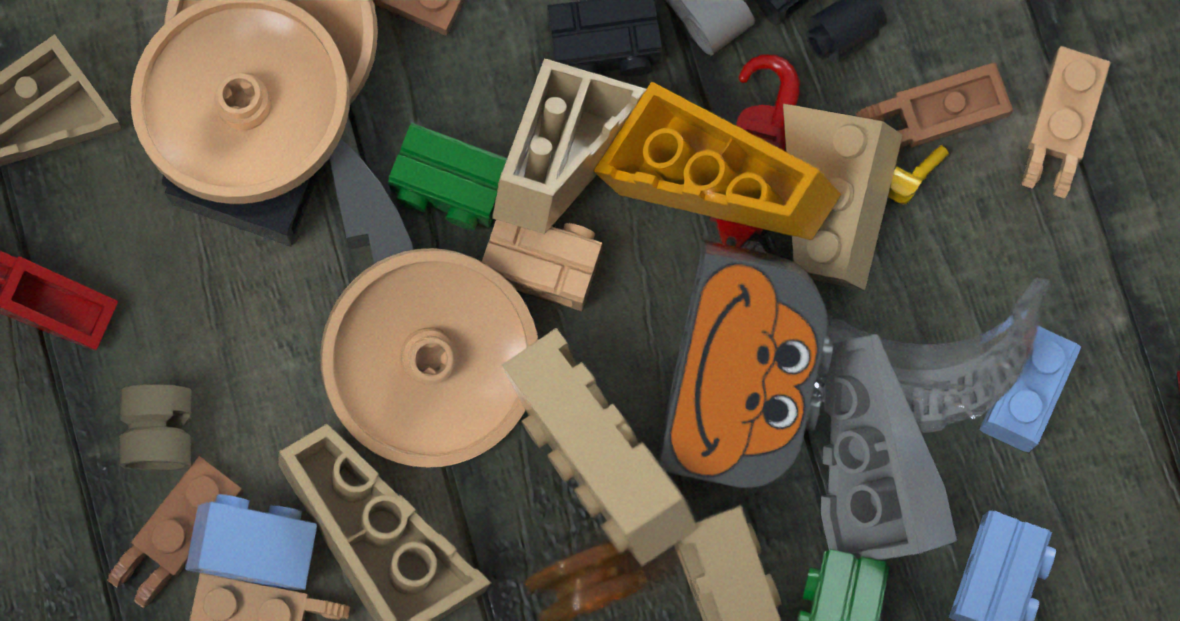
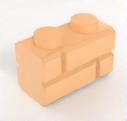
M496 220L482 262L501 274L517 291L582 311L602 253L603 243L593 240L595 233L592 230L576 224L565 223L563 230L551 226L545 234Z

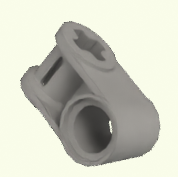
M665 0L686 25L695 42L709 55L715 54L754 25L753 15L744 0Z

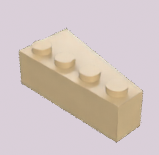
M556 328L502 364L504 371L529 415L521 422L539 448L545 444L551 447L553 451L547 456L561 478L567 482L574 477L580 486L574 489L587 512L592 517L601 512L607 522L601 526L617 551L622 553L629 548L643 566L698 527L683 496L644 444L638 443L634 433L614 404L609 406L604 395L595 384V379L584 364H576L568 348V343Z
M328 424L279 452V468L313 523H317L319 533L374 621H439L485 593L491 582L480 571L471 567L456 552L457 549L441 534H437L415 512L416 509L401 495H397L378 476V473Z

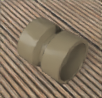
M160 384L133 385L120 389V420L128 425V431L120 435L119 466L126 469L147 471L180 470L191 467V436L183 431V426L192 421V390L182 386Z

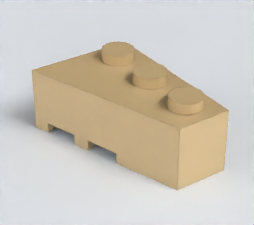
M55 34L0 72V166L122 130L118 120Z
M544 58L499 180L493 219L545 234L597 175L593 170L646 89Z
M783 104L786 152L819 169L841 194L812 240L792 236L794 262L800 265L814 280L865 290L903 135L883 121Z
M741 506L697 522L698 528L674 544L703 621H781L776 606L781 605L778 590L771 575L764 574L758 554H761V548L751 523H746Z

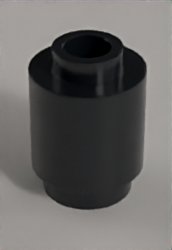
M837 0L808 19L809 31L806 32V39L817 57L820 59L827 57L833 63H838L879 37L880 29L887 25V17L878 0Z

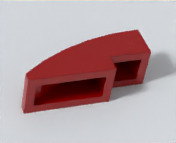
M0 251V314L96 351L118 301L20 256L13 257Z

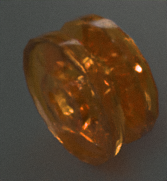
M610 541L559 561L528 577L523 583L528 595L555 592L557 601L547 606L537 615L539 621H571L605 608L648 586L650 584L643 570L619 574L615 565L628 558L632 552L628 548L619 553Z

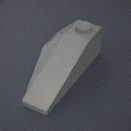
M878 334L832 344L833 352L826 376L825 410L831 416L830 445L823 446V464L829 465L828 494L821 496V517L828 548L854 554L856 559L867 557L881 560L919 554L957 542L945 486Z

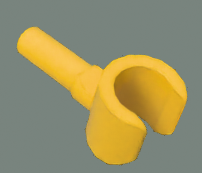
M942 145L938 146L915 168L912 174L897 166L893 173L888 197L900 204L909 203L921 182L949 155L947 149Z

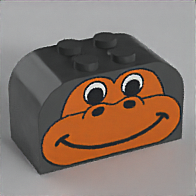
M703 240L657 449L658 464L664 472L735 487L750 488L762 486L776 480L794 463L800 451L805 429L814 431L816 427L821 398H817V389L814 388L817 376H827L833 352V345L829 344V336H826L827 313L822 298L810 275L797 263L778 255Z

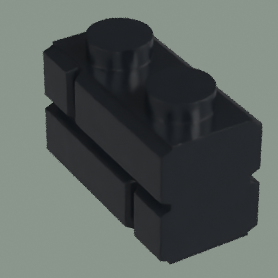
M582 0L547 5L553 61L595 74L620 69L622 76L643 75L652 71V65L660 64L662 46L654 0Z

